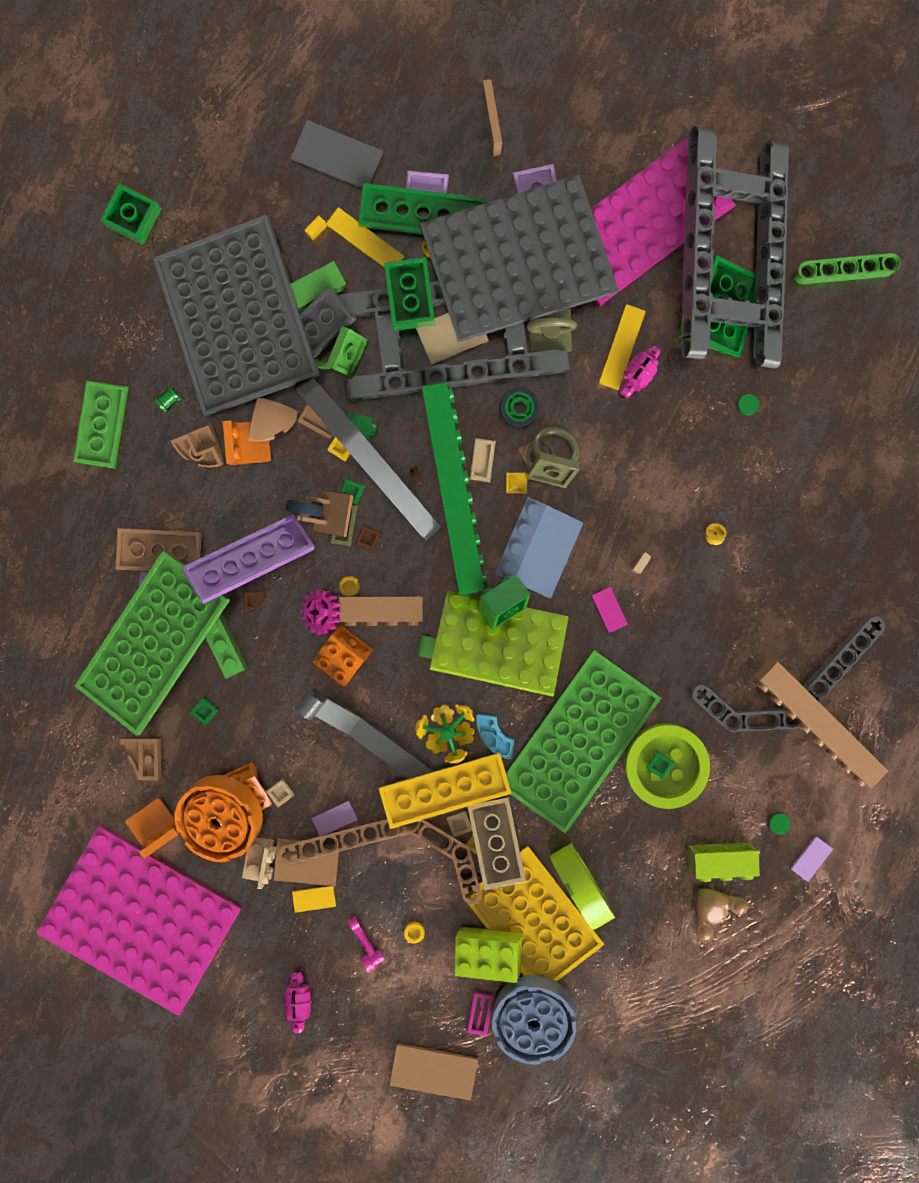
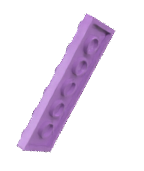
M293 514L183 566L182 572L202 604L313 551L314 544Z

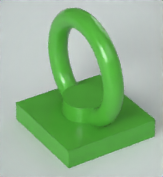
M342 326L329 360L322 361L317 357L315 358L317 368H332L352 378L368 339Z

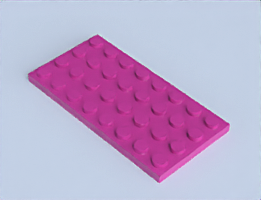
M687 138L591 208L619 290L618 293L684 245L688 165ZM714 196L715 221L735 207L736 204L732 199ZM616 294L597 299L596 301L601 306Z

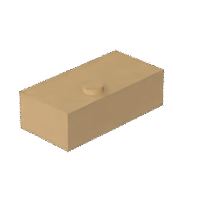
M509 798L468 806L484 890L526 882Z

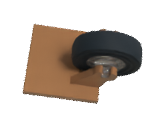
M320 491L319 498L300 495V501L287 500L285 509L288 512L297 513L296 520L314 523L313 531L346 537L353 495Z

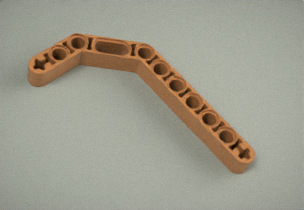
M385 819L285 845L279 851L280 861L285 864H294L411 834L453 860L461 895L467 904H476L481 898V891L469 847L425 820L416 821L417 824L413 829H408L405 825L396 827V831L393 834H387L385 832V825L388 823V820ZM368 828H374L376 831V836L371 840H368L364 834ZM431 828L445 836L449 840V846L441 849L427 841L422 836L423 830ZM348 833H353L356 837L352 845H347L344 841L345 835ZM328 838H332L335 841V847L332 850H327L324 846ZM311 843L314 845L315 851L312 855L308 856L304 852V847L306 844ZM297 846H299L302 858L299 859V854L291 856L290 861L289 858L284 857L287 849L294 852L298 851ZM462 847L467 851L465 859L460 860L456 858L455 851L457 848ZM469 868L472 871V877L469 880L461 878L460 872L462 869ZM475 881V885H471L473 892H477V895L471 901L465 895L469 893L468 887L463 888L462 884H469Z

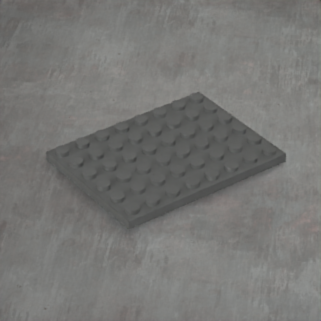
M580 175L420 223L458 343L607 297L619 291Z
M263 215L153 258L204 416L212 415L304 382L310 378L320 376L268 215Z

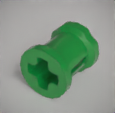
M168 385L167 390L153 399L164 412H167L168 407L175 401H180L181 397Z

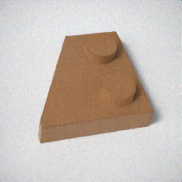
M121 738L120 743L125 746L129 754V762L133 765L138 780H161V738Z

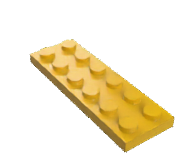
M500 753L379 787L390 829L511 794Z

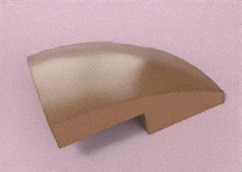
M258 397L248 441H269L275 439L274 435L282 430L286 433L296 422L299 412L286 405Z
M212 424L171 440L175 450L184 459H193L199 462L198 466L213 468L224 465L221 448Z

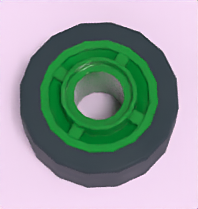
M526 388L509 390L503 396L500 403V415L503 421L514 428H525L531 425L536 420L539 412V402L536 395ZM517 403L523 404L525 411L517 413L514 410V405Z

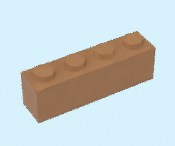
M339 597V603L341 604L339 611L342 612L339 615L340 622H344V626H357V622H365V626H378L377 622H386V626H398V622H406V626H419V622H423V597Z

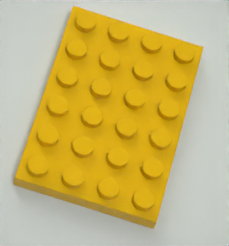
M527 845L520 850L526 882L484 890L483 881L481 880L479 882L481 891L479 902L468 905L487 929L522 933L521 973L523 976H544L557 982L601 948L604 942L590 928L580 911ZM471 888L469 893L465 894L466 898H470L473 901L477 892H473Z

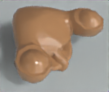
M699 889L696 894L697 938L702 942H709L714 937V930L710 923L712 925L719 922L722 923L729 909L736 915H744L749 907L747 901L742 897L726 895L712 889Z

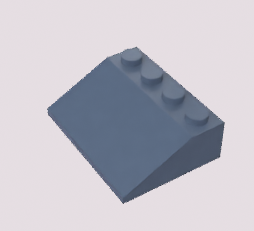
M527 497L494 574L502 578L512 577L516 574L526 588L551 598L583 522Z

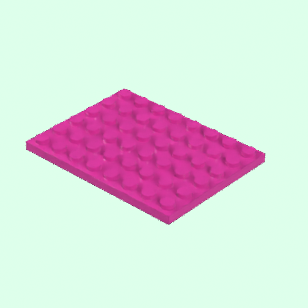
M100 825L36 934L180 1016L242 907L151 854L143 859L139 853L142 850L141 848Z

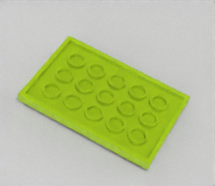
M447 590L430 670L554 696L568 616L526 607V609L492 630L478 612L481 597L468 594L460 595L459 592Z

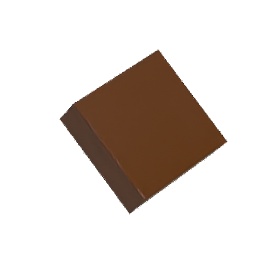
M363 525L355 544L375 552L382 533Z

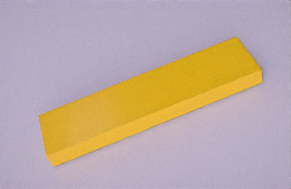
M339 207L326 223L329 228L384 269V263L405 259L404 255L369 229L359 227V222Z
M626 304L599 384L619 390L624 376L623 372L632 353L646 312L645 310Z

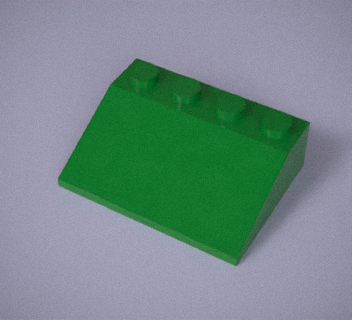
M715 255L713 256V276H711L710 293H712L713 298H732L733 301L742 302L748 300L750 303H755L756 274ZM710 322L709 349L740 357L749 327ZM682 323L677 336L679 338H681Z

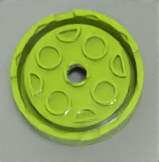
M657 723L639 731L627 746L624 755V772L630 787L643 801L654 807L674 809L691 803L702 793L710 775V759L704 744L695 734L673 723ZM656 751H659L675 762L664 780L646 768Z
M572 843L550 855V859L563 884H565L573 901L593 931L615 918L600 888Z

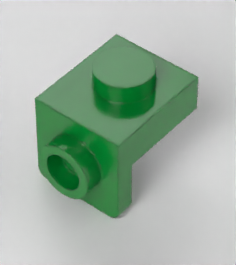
M348 412L350 421L366 439L370 440L371 435H375L377 427L373 417Z

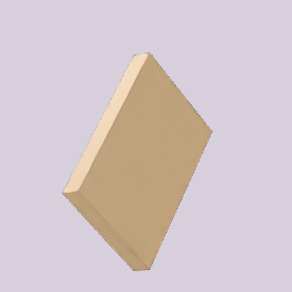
M449 313L435 318V326L416 328L431 366L489 341L486 334L458 343Z

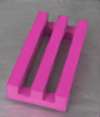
M474 990L466 1033L487 1036L494 1001L493 993L487 994L483 991L478 992V990ZM477 997L481 998L476 1026L473 1029L472 1023ZM485 999H489L484 1028L479 1030Z

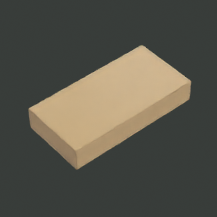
M475 438L470 480L490 482L496 441Z

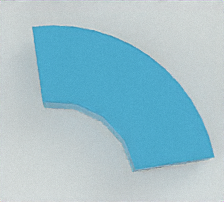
M477 713V729L484 744L493 753H500L502 758L512 760L515 739L507 737L500 730L496 715Z

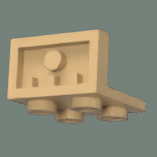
M257 837L246 852L242 878L259 881L257 889H262L272 878L273 867H270V864L276 856L277 847H274L275 840Z

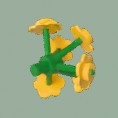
M442 704L440 707L433 709L434 713L431 715V720L439 725H443V727L439 729L427 726L429 722L427 715H423L422 719L417 721L415 731L420 739L426 735L427 730L434 732L427 736L428 741L425 744L426 748L432 750L434 754L446 752L448 748L446 743L449 742L452 752L448 753L444 761L458 764L465 759L467 751H463V749L456 750L452 738L455 741H459L460 745L471 744L474 740V729L470 728L468 722H463L461 725H458V723L463 718L474 722L475 719L472 717L473 712L469 707L456 704V711L460 715L451 726L447 725V723L453 721L452 715L454 710L449 709L447 704Z

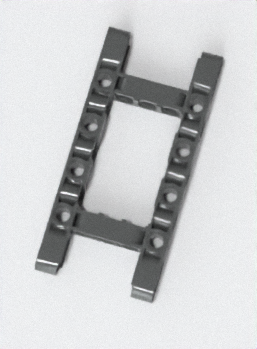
M693 126L688 138L681 354L686 358H705L707 350L710 348V322L754 327L753 358L756 365L759 367L778 368L782 359L789 146L786 143L768 140L764 144L763 150L760 152V176L716 168L717 136H715V131L711 128ZM714 196L758 204L755 303H750L748 300L742 302L733 301L732 298H713L712 293H710L714 252L712 250V234H714L715 223Z
M438 281L430 282L433 307L445 306L446 304ZM383 288L339 295L355 317L375 315L383 373L356 376L344 381L347 401L423 392V386L447 382L448 388L561 373L570 370L568 351L554 349L528 353L523 322L503 329L505 358L489 360L488 358L465 361L464 364L447 366V364L422 367L421 370L406 371L403 365L399 331H394L392 326L390 303L387 305L379 304L381 298H389L388 289ZM521 362L524 365V369L516 371L513 368V364ZM476 367L483 370V374L479 377L472 374V370ZM434 373L442 375V379L439 382L431 380V376ZM399 379L401 381L400 386L392 388L390 386L391 380Z

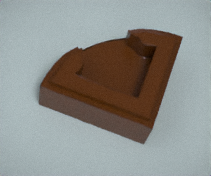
M417 466L410 467L409 471L415 486L423 485Z
M243 591L244 612L257 608L264 599L265 591Z

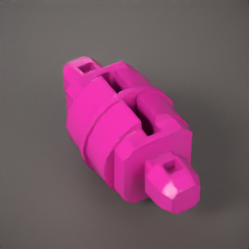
M652 346L646 353L641 351L639 355H636L628 363L627 368L623 372L624 377L622 381L624 384L620 391L623 396L629 397L634 391L640 392L642 388H645L653 380V376L657 372L659 348Z
M293 972L291 974L290 984L292 985L285 987L283 993L285 1020L292 1021L291 1029L293 1033L303 1032L305 1024L303 1020L309 1018L311 1013V992L308 984H302L304 981L301 972Z

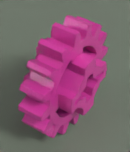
M324 589L310 591V595H305L306 602H301L304 609L300 610V613L304 614L301 621H306L304 627L310 628V633H316V635L331 633V629L337 628L335 622H340L337 616L342 614L337 609L341 604L335 603L337 596H331V591H325Z

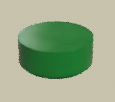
M746 394L738 400L737 408L743 415H752L759 408V400L752 394Z
M775 813L769 818L768 825L771 831L781 835L790 829V820L782 813Z

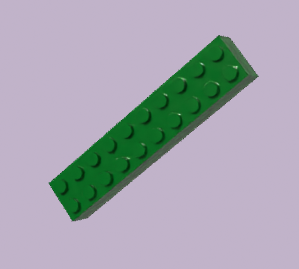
M447 382L423 386L422 391L459 594L464 595L485 591L484 586H488L486 573H481L480 567L484 566L482 553L477 551V546L480 545L479 533H474L473 525H477L475 511L470 512L469 505L473 504L471 491L466 490L469 478L467 470L463 471L462 464H465L463 449L459 450L458 444L462 443L460 429H455L454 424L458 423L456 408H451V403H454L452 387L448 388Z

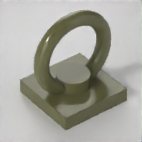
M565 309L529 320L527 330L530 333V353L554 349L572 351L571 331L576 329L577 323L571 319V309Z
M545 427L535 434L532 441V451L536 459L527 471V479L566 488L580 470V462H577L579 458L577 441L568 431L559 427ZM548 435L562 437L571 448L570 458L566 459L541 452V440Z

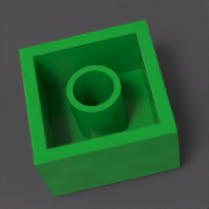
M119 183L100 221L107 228L144 246L162 208L156 201Z
M516 574L512 577L507 576L495 588L489 587L482 592L478 612L493 630L526 609L531 594Z

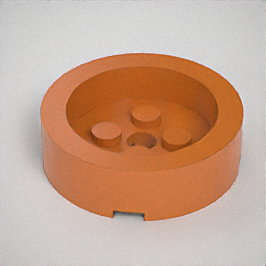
M211 775L195 782L181 797L175 809L174 820L177 832L181 833L186 841L184 844L193 853L210 861L228 862L233 858L242 856L255 841L262 828L263 815L258 799L246 785L228 776ZM217 818L220 826H215L211 819Z

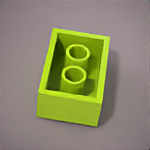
M750 843L688 846L689 871L700 882H709L711 878L731 881L733 880L732 877L752 880L754 876H760L759 851Z
M461 927L456 935L455 976L517 983L521 974L522 933Z

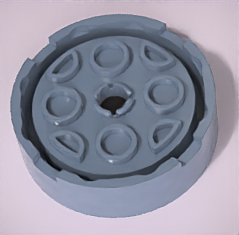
M538 975L523 976L518 979L517 983H508L499 992L493 1008L492 1030L498 1046L514 1060L538 1065L551 1059L554 1061L565 1054L572 1045L576 1034V1009L568 991L558 982ZM536 1019L540 1023V1025L536 1028H533L528 1024V1022L532 1020L536 1021Z

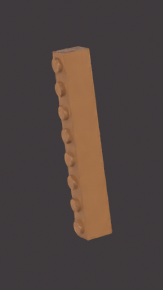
M769 658L753 675L758 681L756 685L765 693L768 691L772 695L770 699L778 706L782 704L786 708L785 714L792 720L796 718L800 722L798 726L807 734L810 732L813 735L811 739L820 747L824 745L827 748L826 754L833 760L838 759L841 762L839 766L846 773L849 774L851 772L854 775L852 779L861 787L866 785L872 789L888 772L778 661Z

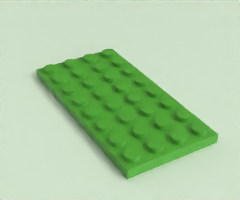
M162 551L75 684L77 689L135 735H141L230 601L223 594L202 604L182 572V567L185 565L167 551Z
M593 650L507 770L506 776L511 795L566 834L662 698Z

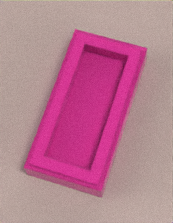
M611 587L591 595L608 633L628 625Z

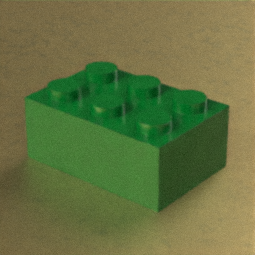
M426 257L384 263L394 331L435 326Z

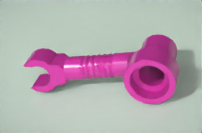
M354 916L348 920V923L367 953L360 960L369 973L375 969L376 965L383 962L385 958L380 949L374 950L367 936H365L360 923Z

